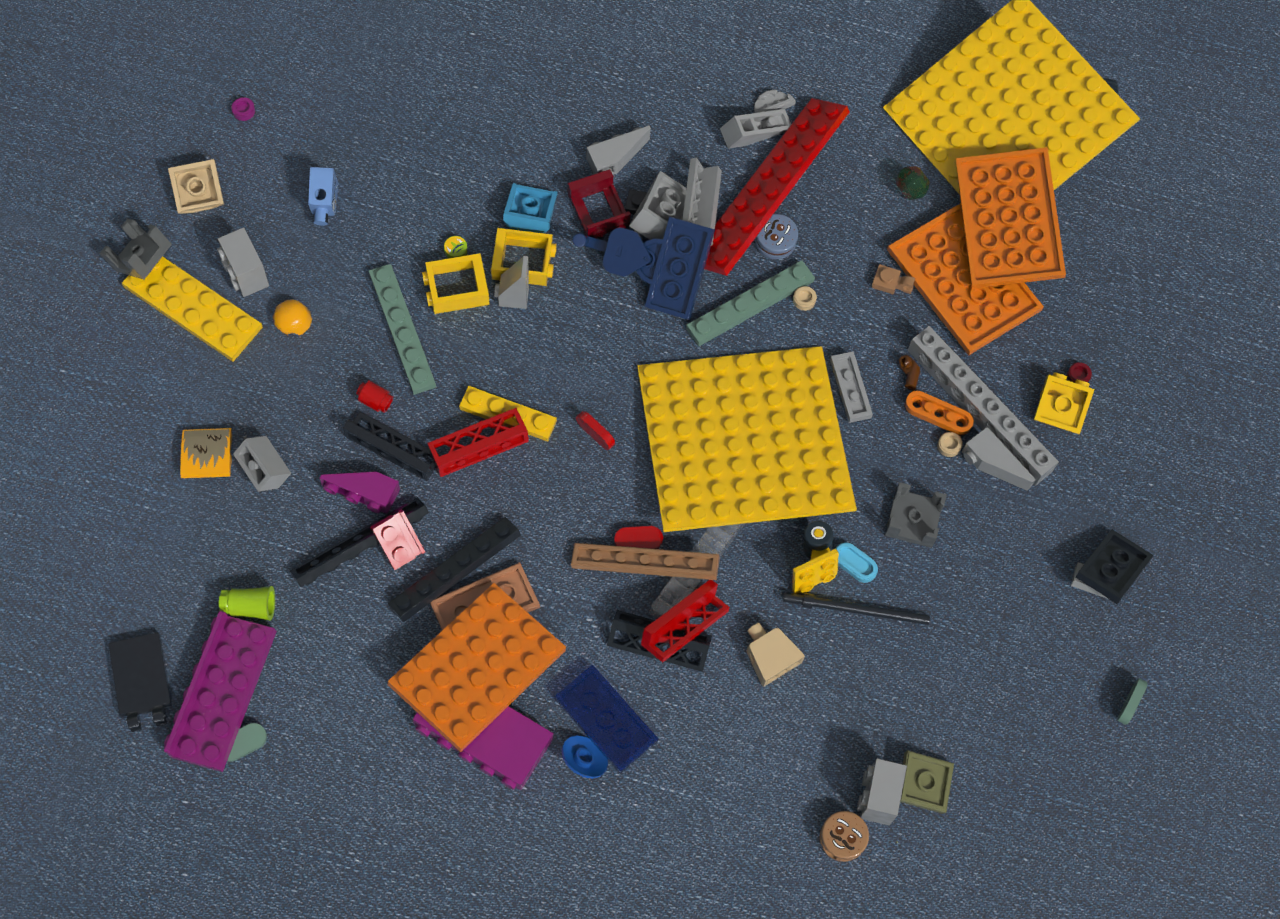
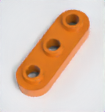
M922 391L911 392L905 401V408L911 415L957 435L967 434L973 426L974 420L969 412ZM913 403H918L920 407H914ZM935 412H939L942 417H937ZM956 422H962L964 426L959 427Z

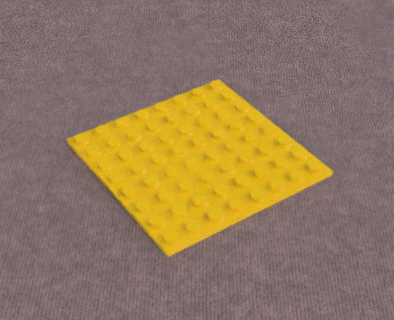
M1011 0L883 107L959 195L956 158L1048 147L1053 188L1055 190L1140 120L1134 111L1030 0Z
M822 346L637 365L663 532L853 512L857 510Z

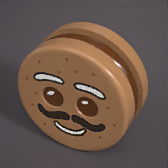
M836 812L828 817L820 830V844L823 851L830 858L840 862L852 861L859 857L867 847L869 841L868 827L864 820L853 812Z

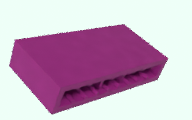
M509 706L462 752L458 751L421 715L416 713L413 718L414 726H416L415 730L425 737L431 735L437 739L436 743L446 750L452 748L459 752L458 756L465 762L471 763L474 761L480 765L479 769L491 777L495 774L502 779V784L512 790L515 787L522 790L553 741L552 732Z

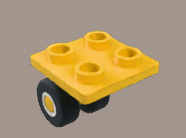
M811 522L804 530L803 550L810 561L793 569L792 591L794 594L807 593L815 585L822 582H830L837 575L839 553L837 549L832 550L833 530L826 522Z

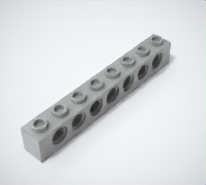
M930 326L912 339L908 352L963 410L972 415L974 422L982 430L988 427L1036 479L1033 483L1035 486L1053 472L1059 461Z

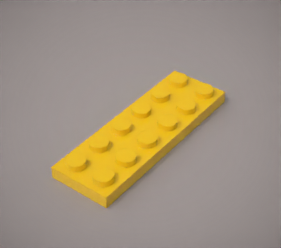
M163 256L144 280L128 275L122 282L125 289L232 362L235 361L263 328L262 323Z

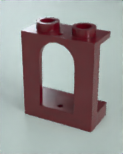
M610 169L568 183V197L586 236L601 238L616 228H626L630 225V211L626 212L613 185L614 176ZM603 191L614 217L593 223L582 198Z

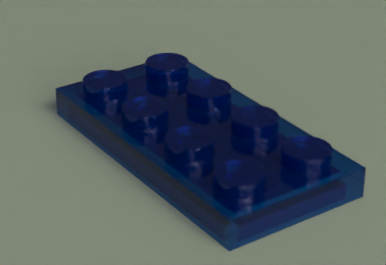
M593 664L554 696V699L620 774L659 740Z

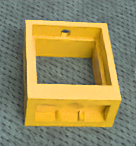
M497 228L491 267L492 280L500 281L501 275L509 269L504 268L503 264L506 245L545 249L542 272L529 271V284L547 286L548 278H552L554 264H550L551 257H555L557 244L553 243V235Z
M481 253L425 262L426 271L422 272L424 286L429 285L430 292H426L428 306H433L434 314L489 305V293ZM473 268L477 291L438 298L434 275Z

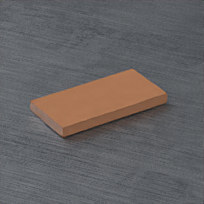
M517 563L433 600L430 605L441 629H445L493 583L500 587L528 613L540 608V604L521 563Z

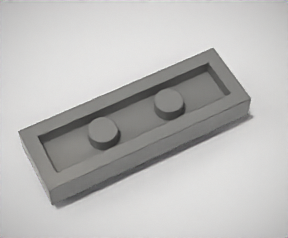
M854 351L831 356L830 362L848 422L872 418L873 413Z

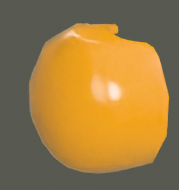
M286 300L276 307L273 321L276 328L286 335L290 333L302 335L310 328L312 317L309 309L298 300Z

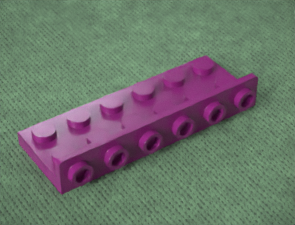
M219 611L217 617L211 623L210 636L203 643L200 661L193 668V678L190 686L184 691V701L181 709L174 716V726L171 734L167 735L164 742V752L171 758L220 772L224 771L277 632L275 628L230 617L226 612Z

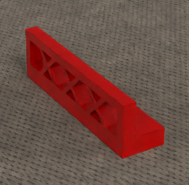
M514 408L427 444L435 460L437 471L440 477H443L527 443L529 438L528 430L517 408ZM515 417L518 423L517 426L512 428L502 426L505 420ZM484 428L496 429L492 436L480 435ZM464 436L474 438L472 443L467 446L460 445L458 442ZM442 445L451 447L449 453L440 457L435 449Z
M708 580L644 628L641 645L663 663L728 613L730 607L715 596L718 584L713 580ZM712 603L719 610L717 612L706 611L705 607ZM691 617L702 618V623L689 624V619ZM674 630H686V635L684 637H673L672 632ZM658 642L669 643V648L662 652L655 645Z

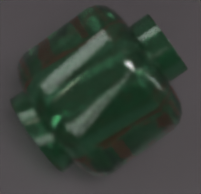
M907 166L898 173L896 185L905 198L916 200L926 195L930 181L919 167Z

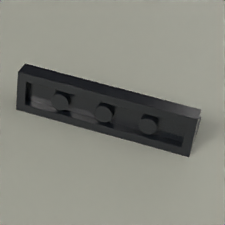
M362 412L358 413L353 422L347 421L343 427L346 438L425 481L429 480L436 469L435 460L430 465L418 459V457L426 455L433 458L430 449ZM362 420L371 425V432L358 426ZM387 433L391 436L392 443L376 435ZM407 444L412 447L413 454H409L397 446Z
M617 610L607 646L659 660L646 648H642L638 640L642 639L644 628L655 620ZM616 630L626 632L630 640L626 642L614 640ZM674 630L672 632L673 637H684L686 630ZM700 633L678 650V653L672 655L664 662L703 672L712 635ZM657 643L655 646L664 652L662 647L669 643ZM692 650L702 653L700 663L690 661L686 653Z

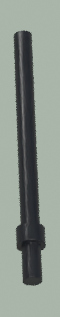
M784 592L783 602L800 604L803 608L812 609V607H819L929 625L930 615L814 597V594L809 593L800 595Z

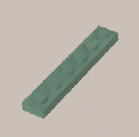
M803 260L692 321L687 324L686 329L699 347L790 296L799 287L813 283L815 277Z
M388 264L369 270L370 278L413 394L436 388V383L392 265Z

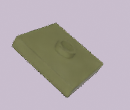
M905 751L902 765H906L907 768L900 802L941 814L946 813L954 763L912 751Z

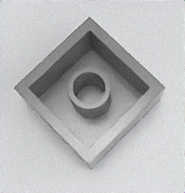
M245 228L218 238L220 248H217L225 271L230 276V281L235 291L240 290L242 296L246 297L269 287L263 264Z
M876 759L873 765H868L862 780V786H866L863 794L860 795L857 810L861 811L860 817L862 819L890 826L898 816L906 765Z

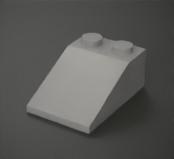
M660 171L629 226L649 240L663 239L669 217L683 219L687 188Z

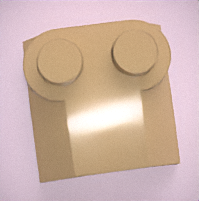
M214 159L168 168L178 214L194 213L224 205Z

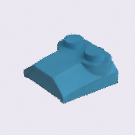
M513 183L505 207L503 221L511 229L546 233L550 229L558 191H548Z

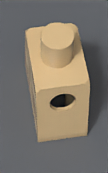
M757 623L748 629V633L754 642L748 645L747 654L763 687L803 662L804 654L779 628L766 633L761 624Z

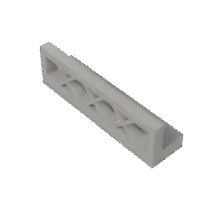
M697 158L690 159L682 220L715 229L722 173L719 166L703 168Z

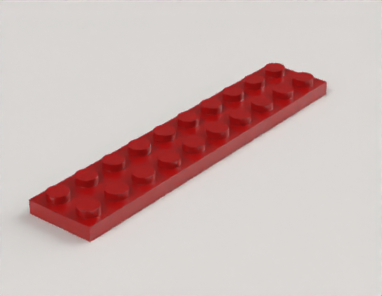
M811 98L715 224L713 245L710 246L705 270L725 276L729 274L850 111L846 105Z

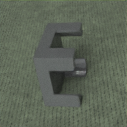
M127 218L121 228L131 238V241L119 256L109 246H105L100 255L116 272L144 280L172 244L156 226L149 224V231L146 233L136 221Z
M899 482L894 494L885 536L932 548L938 536L939 528L937 526L947 494L934 492L932 498L910 493L911 485Z

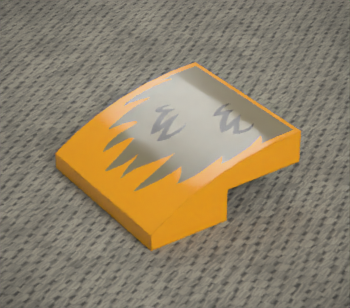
M231 428L183 430L180 465L181 478L230 477L232 464Z

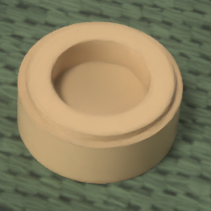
M807 286L799 287L794 292V305L800 310H810L816 303V292Z
M953 432L944 433L937 443L938 450L946 457L956 456L962 448L960 436Z

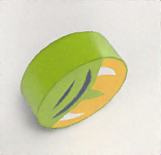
M459 236L449 237L444 243L445 255L448 258L465 256L467 254L466 241Z

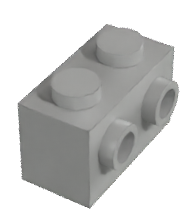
M267 436L247 438L233 453L258 492L279 488L291 474Z

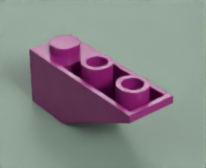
M378 472L325 474L320 476L321 485L326 492L333 495L339 493L345 496V499L351 503L358 504L360 502L367 505V508L375 513L383 512L388 514L400 491L399 481Z

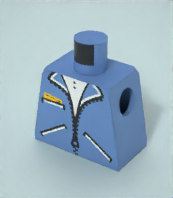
M310 167L308 205L311 213L314 215V224L328 225V216H334L336 213L338 180L334 168Z

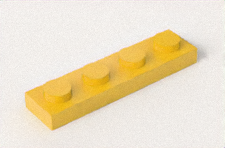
M468 386L459 405L460 410L484 419H489L517 408L528 430V435L547 442L557 422L556 417ZM515 417L509 418L503 423V426L509 428L518 425Z

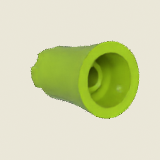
M273 586L221 590L219 608L220 611H224L226 614H230V616L254 617L271 621L275 610V591Z

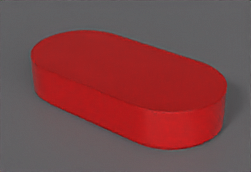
M582 411L576 416V421L580 427L602 448L610 450L615 445L613 436L589 413Z
M655 526L624 527L616 532L614 538L615 546L659 549L663 542V534Z

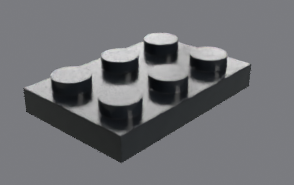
M1111 529L1078 571L1076 578L1118 605L1154 555Z

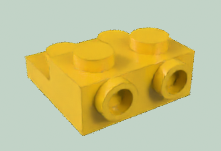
M1053 372L1052 376H1046L1033 420L1080 434L1095 389L1089 388L1090 384L1087 382L1076 380L1073 383L1066 380L1067 376Z

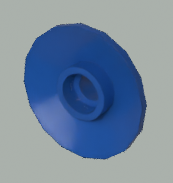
M577 735L569 737L563 743L561 749L562 758L574 773L593 779L601 777L606 772L608 767L607 755L603 748L595 741Z

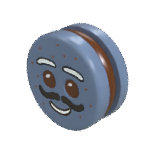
M773 214L756 236V248L767 258H786L796 247L798 228L789 217Z

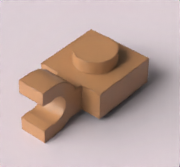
M879 264L872 288L894 294L895 289L911 294L915 278L910 276L900 277V270Z

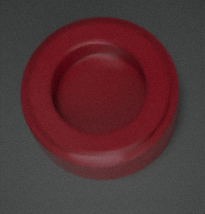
M1082 362L1072 364L1067 372L1068 381L1073 383L1076 380L1088 383L1092 377L1090 367Z

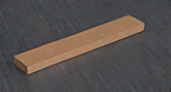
M574 543L571 567L573 569L717 580L720 556L719 554Z

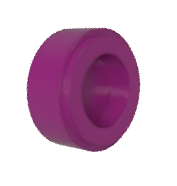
M241 97L232 103L231 108L236 119L247 121L254 116V103L249 98Z

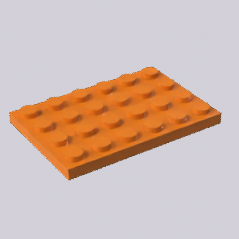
M1048 147L956 158L972 288L1065 278L1066 271Z
M961 203L892 243L887 248V251L907 276L915 278L914 286L968 356L1036 315L1044 307L1025 282L972 288Z
M493 583L390 678L388 686L458 751L462 752L566 651V646L500 587Z

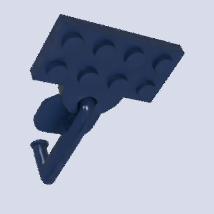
M669 217L663 239H652L643 243L637 232L625 228H616L610 233L608 242L585 236L581 233L575 234L572 241L577 247L586 246L605 252L603 266L609 273L625 277L637 271V274L643 281L651 284L645 307L690 320L715 229Z

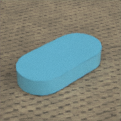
M845 542L835 548L839 553L838 566L855 579L868 583L876 577L878 572L876 562L853 544Z

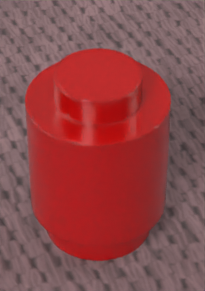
M370 380L367 383L363 382L356 393L359 396V402L377 412L382 411L383 413L388 410L394 396L390 395V391Z

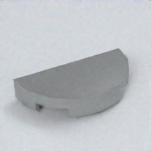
M775 89L769 90L759 95L758 100L755 102L753 113L786 109L794 106L796 100L790 94L786 95L783 92H777Z

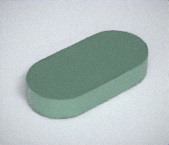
M1141 678L1136 680L1118 715L1117 721L1124 725L1130 722L1148 684Z
M251 723L240 728L227 761H236L264 746L267 740L266 730L257 723Z

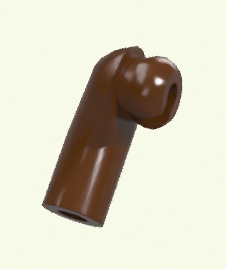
M903 355L899 358V365L907 376L905 388L915 390L920 375V367L913 358Z

